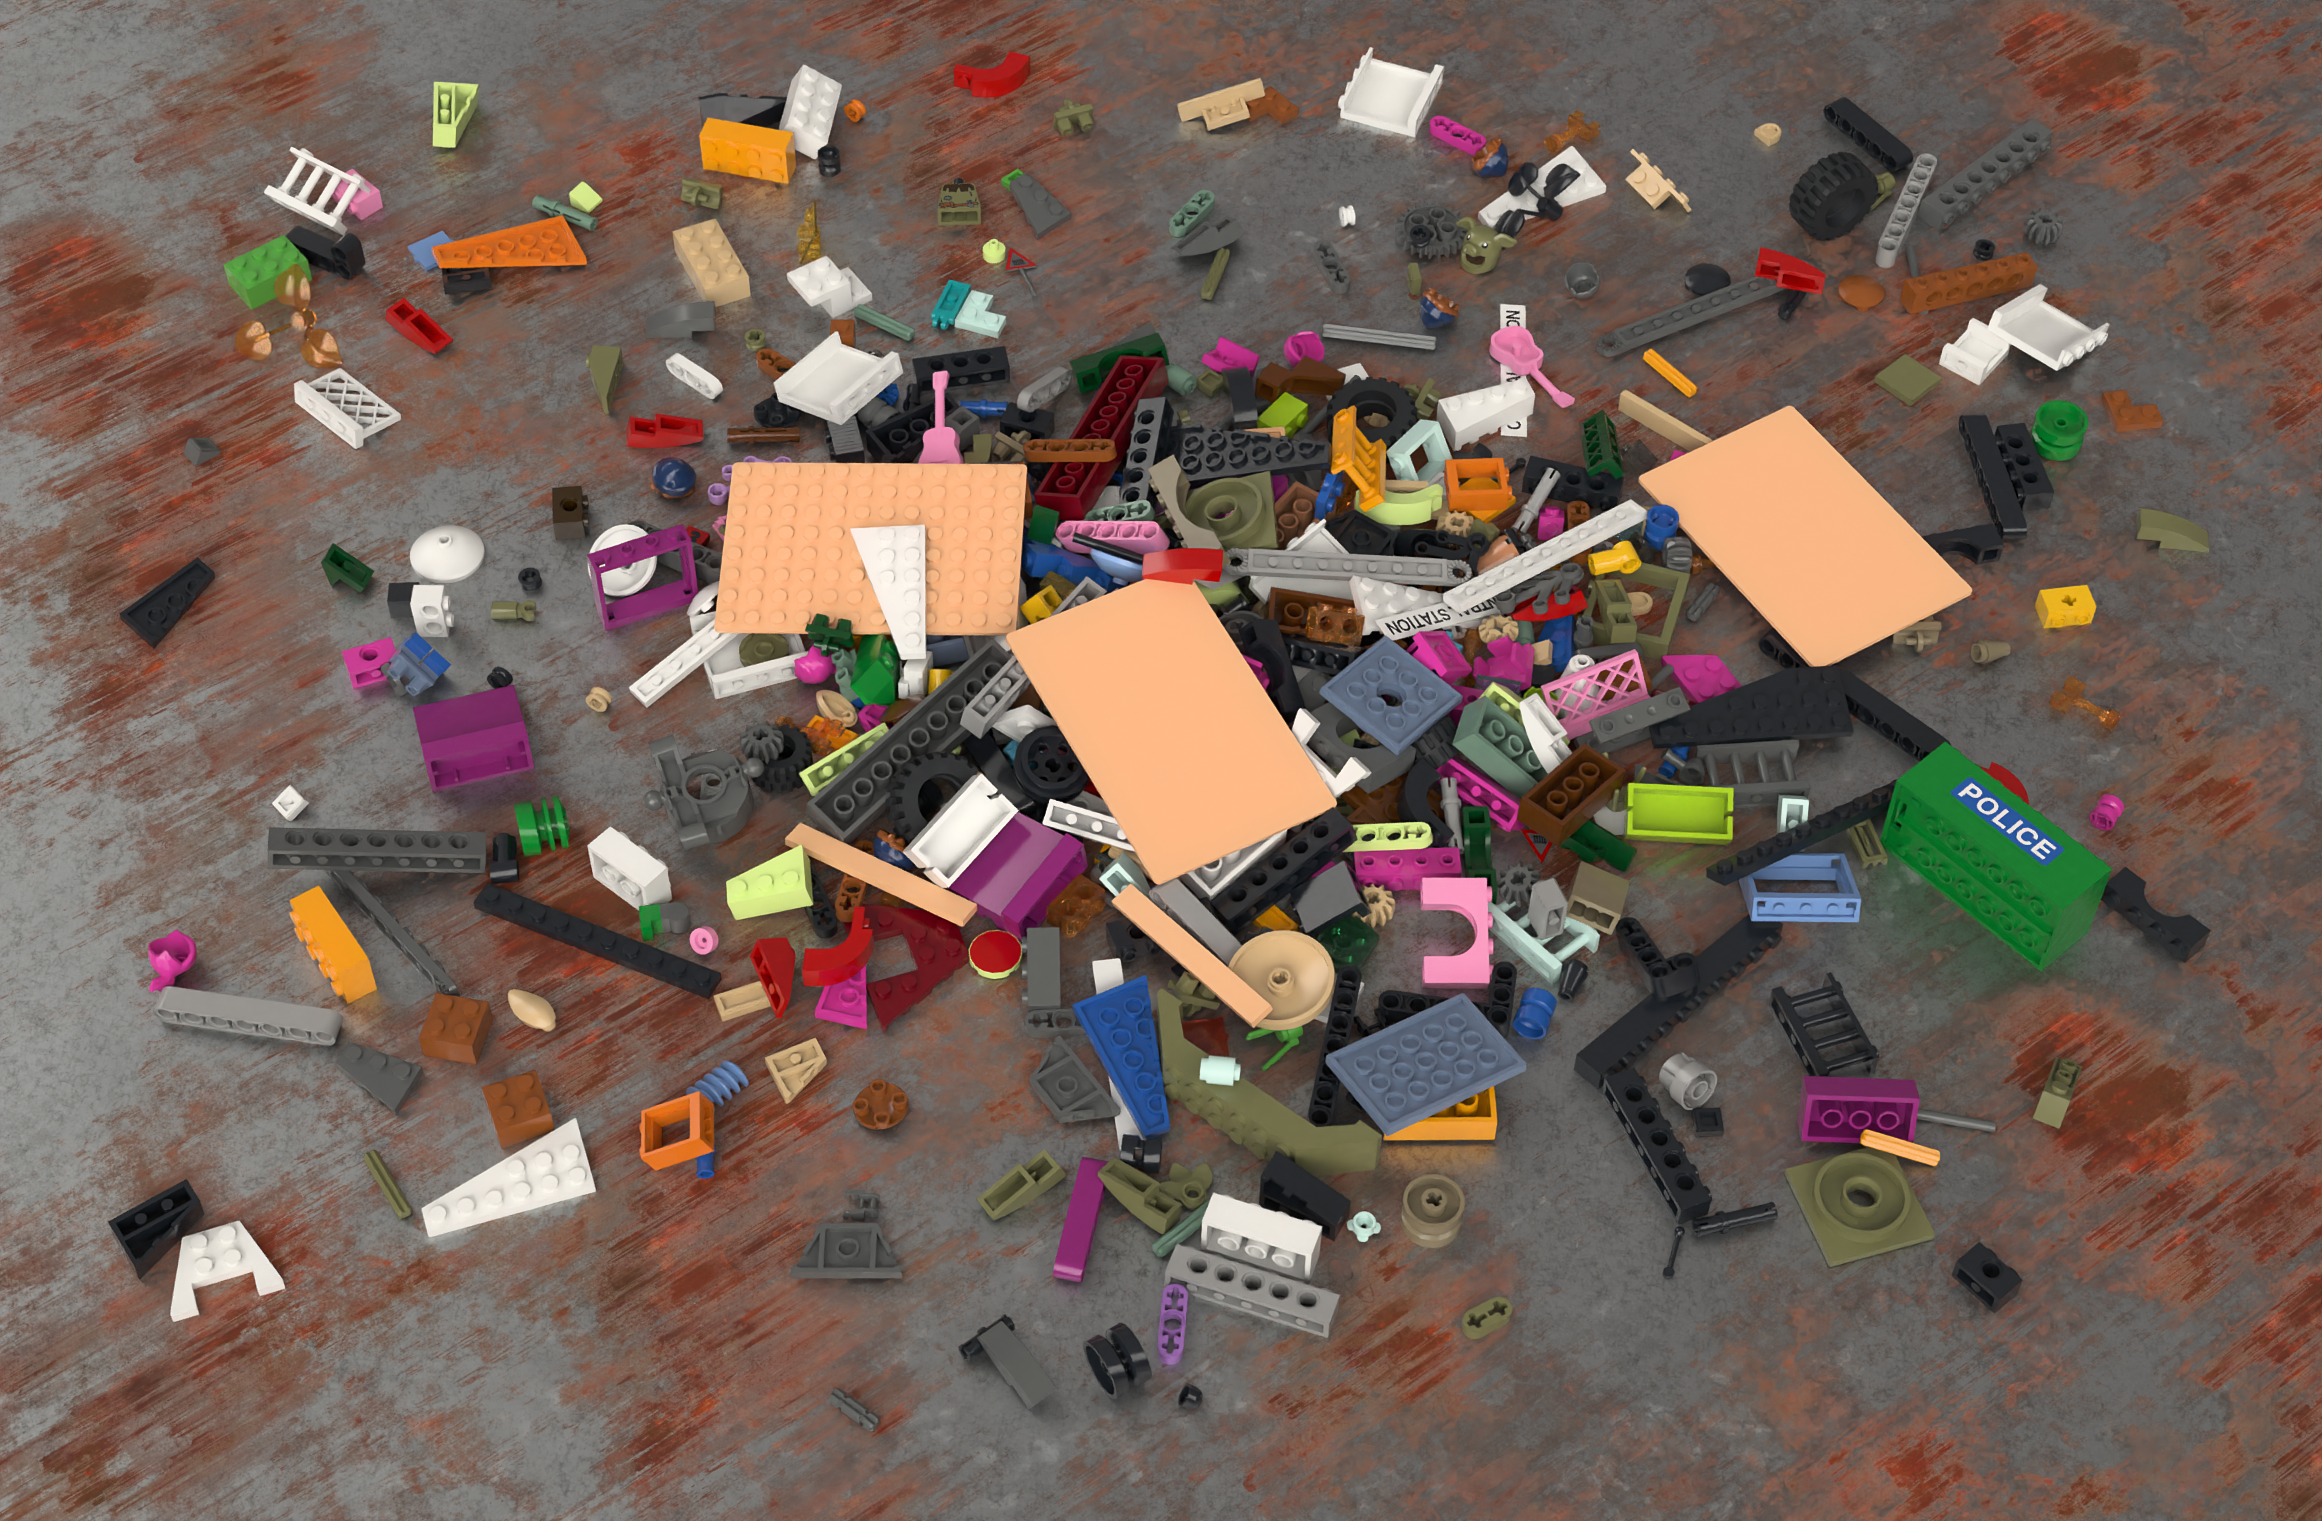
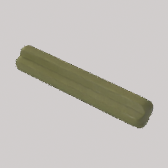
M1218 249L1200 291L1202 299H1212L1230 257L1228 249Z
M371 1150L365 1153L366 1165L398 1218L404 1219L406 1216H410L412 1213L411 1206L378 1151Z

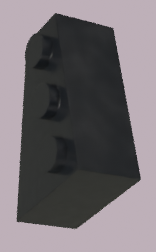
M185 1179L108 1221L113 1237L140 1280L204 1216V1212L199 1198L188 1180Z

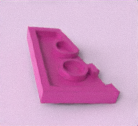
M866 965L848 980L824 986L815 1009V1018L867 1029Z

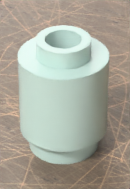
M1209 1055V1058L1201 1059L1200 1080H1206L1208 1084L1233 1086L1234 1080L1239 1081L1241 1064H1236V1058Z

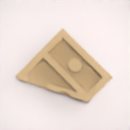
M813 1038L765 1057V1063L787 1104L827 1065V1059L817 1039Z

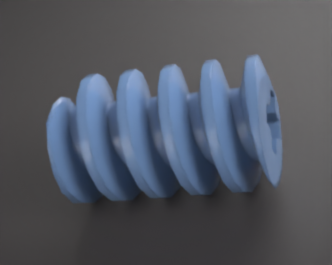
M726 1060L721 1062L720 1067L713 1068L711 1074L704 1075L703 1081L698 1080L694 1087L687 1088L686 1095L700 1091L712 1103L722 1107L724 1105L722 1096L727 1100H731L730 1090L738 1094L741 1091L738 1083L747 1087L749 1082L739 1066Z

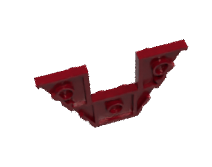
M848 903L846 910H848L849 907H851V903ZM863 904L862 907H865L866 918L871 919L870 929H873L874 942L903 934L916 968L914 971L866 984L882 1032L887 1031V1026L902 1014L906 1015L911 1006L919 1004L930 995L932 989L942 980H948L955 970L961 969L970 961L969 953L958 925L936 914L924 910ZM841 921L848 937L851 932L852 922Z

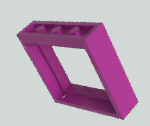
M683 524L587 554L597 614L605 631L690 604L698 593L692 542ZM679 548L682 580L606 604L601 573ZM690 591L691 594L685 595L684 592ZM613 616L614 619L609 620L608 617Z

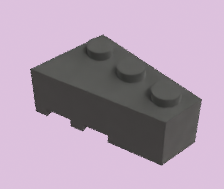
M1059 927L1027 928V937H1022V953H1027V962L1022 963V979H1028V989H1022L1023 1005H1028V1013L1034 1010L1061 1009Z

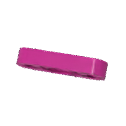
M1435 116L1430 120L1429 132L1431 135L1471 155L1476 156L1475 153L1481 151L1486 146V138L1444 116ZM1453 134H1461L1462 137H1454Z

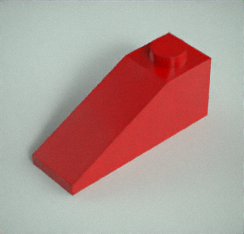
M787 937L757 939L750 959L776 1018H782L790 1001L796 959L795 950L791 947Z

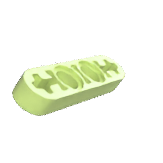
M1425 822L1352 825L1358 840L1343 852L1423 849L1432 843L1433 835L1430 826ZM1392 833L1401 834L1397 840L1388 839V836ZM1367 834L1375 835V838L1371 841L1366 842L1362 840Z

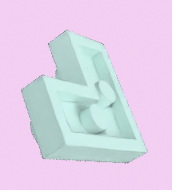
M971 290L955 319V327L998 338L1006 325V316L988 312L993 304V295Z

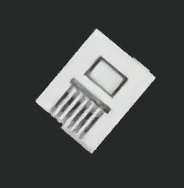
M926 651L927 658L908 659L904 668H902V661H900L899 698L917 694L926 695L928 691L929 669H933V653L931 651Z

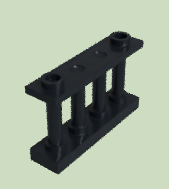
M1831 972L1826 973L1822 988L1791 997L1785 993L1782 986L1772 989L1768 1005L1807 1076L1828 1077L1832 1071L1862 1062L1869 1074L1875 1072L1879 1060V1052L1876 1046L1872 1045L1843 994L1842 985L1839 981L1835 980ZM1825 998L1828 999L1833 1010L1806 1018L1799 1017L1794 1007ZM1838 1019L1845 1030L1816 1040L1810 1038L1806 1031L1807 1028ZM1848 1041L1852 1042L1857 1053L1827 1062L1822 1060L1818 1053V1050Z

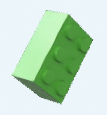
M285 235L223 264L228 284L251 310L312 280L308 260Z

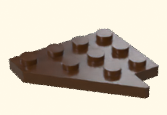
M1410 771L1369 794L1356 784L1349 791L1343 792L1339 796L1355 810L1346 819L1352 825L1401 823L1397 812V794ZM1431 790L1427 794L1428 805L1431 811L1445 824L1444 810L1441 809L1440 804L1443 798L1434 790Z

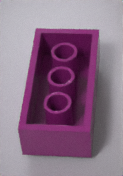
M1803 1076L1797 1117L1801 1141L1860 1143V1136L1863 1130L1869 1129L1913 1143L1920 1102L1915 1080Z

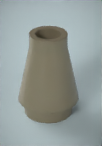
M1978 640L1971 647L1972 659L1974 662L1982 665L2010 654V645L2007 641Z

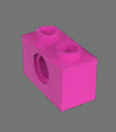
M391 637L342 651L345 667L353 689L387 679L381 671V666L387 662L391 665L389 659L396 651Z

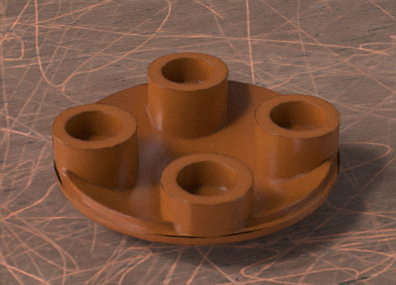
M1866 275L1846 277L1841 281L1838 289V298L1855 306L1860 312H1866L1870 307L1878 305L1885 295L1884 288L1880 282Z
M875 1079L870 1083V1086L864 1088L857 1095L852 1106L856 1119L863 1126L871 1129H886L896 1125L905 1117L909 1104L906 1093L900 1087L886 1083L882 1079Z

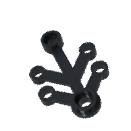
M1440 530L1435 536V544L1439 547L1428 545L1426 542H1418L1415 545L1414 554L1418 558L1432 556L1457 561L1469 556L1468 564L1475 578L1478 576L1476 570L1479 557L1488 552L1489 541L1482 533H1473L1468 537L1449 534L1445 530ZM1443 536V537H1445L1447 540H1446V541H1441V540H1439L1438 537ZM1448 544L1460 546L1462 548L1454 551L1440 547H1446ZM1478 544L1481 548H1476L1472 545ZM1418 548H1424L1426 552H1420ZM1459 568L1452 570L1454 577H1457ZM1407 584L1409 587H1414L1417 589L1423 586L1417 584ZM1442 586L1443 594L1449 591L1446 589V586Z

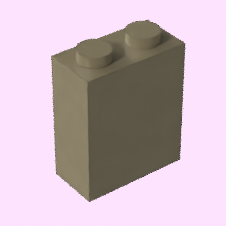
M1581 861L1571 880L1566 899L1569 904L1566 916L1612 935L1621 917L1630 881Z

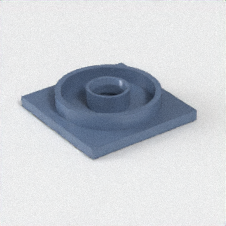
M1386 635L1322 686L1319 692L1320 695L1352 719L1360 729L1372 735L1397 756L1460 704L1463 699V695ZM1378 696H1392L1401 705L1397 707L1387 706L1386 702Z

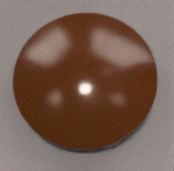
M917 694L896 700L884 710L879 717V721L885 722V724L891 722L894 725L897 724L924 700L925 696Z

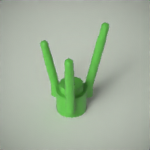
M1302 1026L1288 1030L1261 1028L1248 1033L1245 1037L1246 1040H1252L1275 1032L1279 1041L1287 1042L1262 1067L1263 1071H1267L1289 1049L1299 1044L1298 1037L1303 1035Z

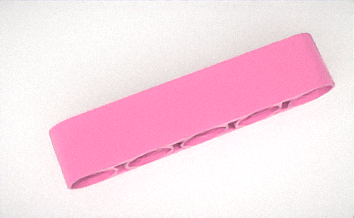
M1065 521L1057 527L1055 533L1067 551L1072 553H1090L1092 549L1072 542L1075 532L1139 554L1163 551L1170 544L1167 535L1158 523L1153 521Z

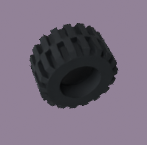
M1449 715L1444 716L1411 744L1416 749L1413 767L1423 758L1436 770L1460 752L1452 745L1458 727Z
M776 724L784 738L783 753H779L778 757L789 758L784 760H772L770 758L768 764L762 761L764 763L762 775L756 778L751 777L753 782H757L759 788L765 787L768 792L773 790L776 793H782L785 790L792 792L793 788L799 789L803 786L802 782L804 781L799 773L813 765L811 741L807 738V734L804 731L800 732L798 727L790 728L789 724H784L783 726Z

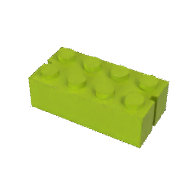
M1628 783L1625 788L1624 812L1627 813L1624 816L1623 840L1728 845L1733 837V816H1730V814L1733 812L1734 788Z

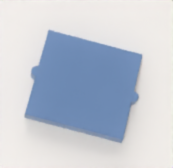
M441 231L407 247L414 256L415 262H419L427 271L438 266L432 255V247L454 242V240H450Z

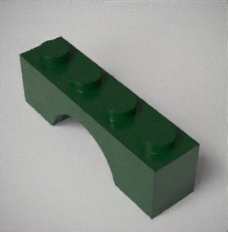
M1155 333L1069 361L1074 382L1080 393L1097 389L1100 382L1105 381L1120 356L1164 358L1165 366L1170 365L1166 346L1160 335Z
M1489 806L1463 807L1461 831L1464 847L1466 878H1487V886L1492 887L1491 902L1496 904L1498 887L1496 869H1493L1491 859Z

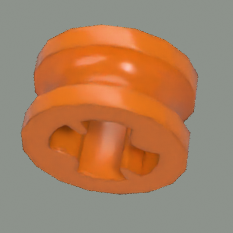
M853 99L844 107V112L851 121L857 122L861 117L865 116L866 108L859 100Z

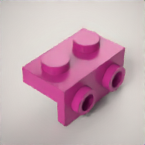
M1220 337L1216 349L1205 353L1201 362L1208 365L1213 371L1221 373L1222 368L1246 366L1251 377H1254L1260 356L1225 337Z

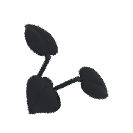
M1531 162L1523 163L1519 170L1511 177L1508 191L1512 196L1518 197L1528 189L1539 199L1536 205L1539 212L1517 209L1515 212L1508 210L1497 221L1495 230L1499 234L1504 233L1515 238L1524 225V214L1537 216L1541 219L1547 217L1551 221L1558 220L1563 213V207L1554 198L1570 186L1581 174L1564 163L1555 166L1546 177V186L1543 188L1545 197H1542L1530 186L1538 178L1537 166Z

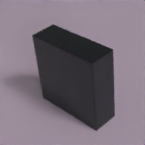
M1720 1107L1692 1109L1695 1137L1723 1136L1724 1126Z

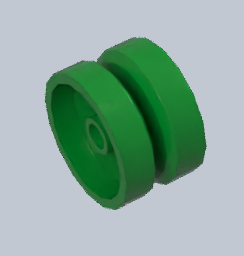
M2054 400L2041 405L2036 412L2034 424L2030 432L2038 454L2049 460L2056 461L2069 460L2078 455L2088 428V417L2084 410L2068 401Z

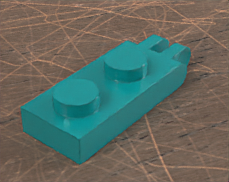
M953 280L948 281L932 311V327L937 328L940 322L941 329L946 330L949 324L954 325L959 311L971 292L970 284Z

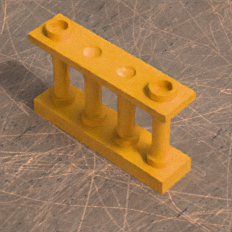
M1353 405L1348 409L1340 410L1334 416L1331 472L1335 475L1345 470L1358 486L1359 506L1366 512L1385 501L1386 444L1382 439L1374 443L1368 441L1356 426L1357 408Z

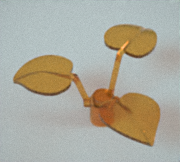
M297 263L293 264L281 273L274 283V292L278 300L285 305L292 304V309L298 311L292 315L291 323L266 332L262 322H247L240 327L236 334L235 347L238 352L250 359L262 360L267 358L273 349V343L269 336L290 327L300 331L306 329L304 339L307 342L301 346V354L305 361L318 368L338 366L343 363V359L333 335L324 329H316L310 333L313 325L316 323V315L312 310L305 309L304 307L311 301V287L302 268Z

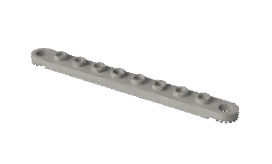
M1231 548V550H1227L1226 553L1229 558L1233 556L1241 559L1242 564L1233 567L1229 563L1223 567L1226 572L1232 575L1350 581L1354 575L1398 584L1455 587L1469 581L1472 574L1470 565L1462 560ZM1456 568L1462 569L1465 577L1457 579V577L1452 575V570Z

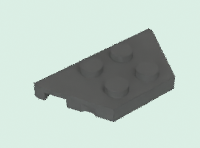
M1060 1035L1056 1037L1049 1053H1045L1040 1061V1066L1029 1077V1086L1059 1123L1118 1116L1120 1114L1119 1106Z
M820 1223L814 1232L813 1239L803 1249V1255L799 1262L791 1268V1277L902 1278V1268L900 1264H897L888 1242L885 1241L878 1223Z

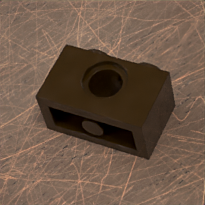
M582 485L552 488L555 539L585 538V528H589L588 513H585V510H589L588 495H583Z

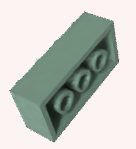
M1486 695L1464 706L1452 745L1505 789L1521 799L1548 775L1532 748L1525 728Z

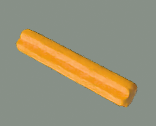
M1653 349L1645 351L1643 360L1687 397H1692L1697 393V386Z
M1864 1129L1860 1136V1143L1870 1148L1931 1166H1936L1940 1160V1152L1936 1149L1869 1129Z

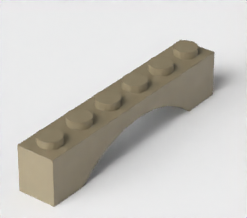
M1171 455L1150 467L1148 471L1152 478L1148 481L1155 493L1160 492L1156 497L1163 508H1168L1164 512L1170 523H1176L1172 528L1179 539L1184 538V540L1180 541L1182 547L1223 550L1222 567L1231 563L1215 532L1198 527L1187 519L1185 503L1190 483L1175 456Z

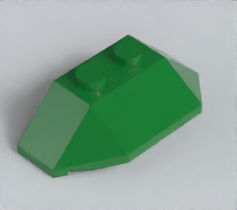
M865 634L861 637L850 687L865 705L890 706L897 700L898 682L900 680L897 648L883 634Z

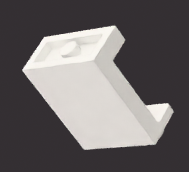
M1972 318L1965 333L1953 345L1947 343L1943 347L1939 365L1980 385L2008 355L2011 344L1988 331V325Z

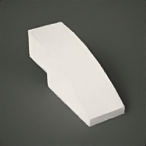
M1535 693L1521 701L1519 705L1532 748L1540 763L1549 774L1569 757L1572 752L1562 740L1568 733L1539 695Z

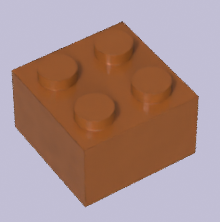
M436 993L419 1036L423 1055L477 1065L493 1021L489 1001Z
M536 1070L482 1087L485 1103L501 1149L555 1130L552 1115Z

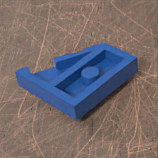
M1343 470L1335 475L1327 473L1316 500L1314 518L1323 520L1328 512H1333L1337 496L1341 497L1345 488V483L1342 482Z

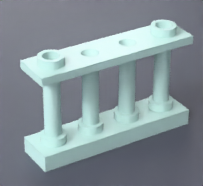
M1506 899L1498 905L1487 902L1488 912H1492L1493 916L1492 928L1488 929L1551 985L1560 979L1561 962L1582 946L1587 947L1592 953H1595L1598 949L1600 935L1597 930L1566 916L1564 929L1572 934L1575 939L1557 953L1550 954L1542 946L1554 937L1540 940L1538 939L1539 936L1536 938L1531 937L1523 930L1531 924L1529 923L1530 919H1527L1528 913L1518 921L1511 920L1505 914L1516 905V901L1510 905L1506 903Z

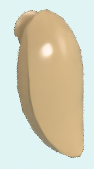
M820 690L816 693L817 707L826 720L844 728H849L856 724L858 719L856 710L841 694L830 690Z
M509 990L508 1001L510 1007L524 1024L535 1029H542L545 1032L552 1031L556 1027L554 1010L544 998L522 990Z

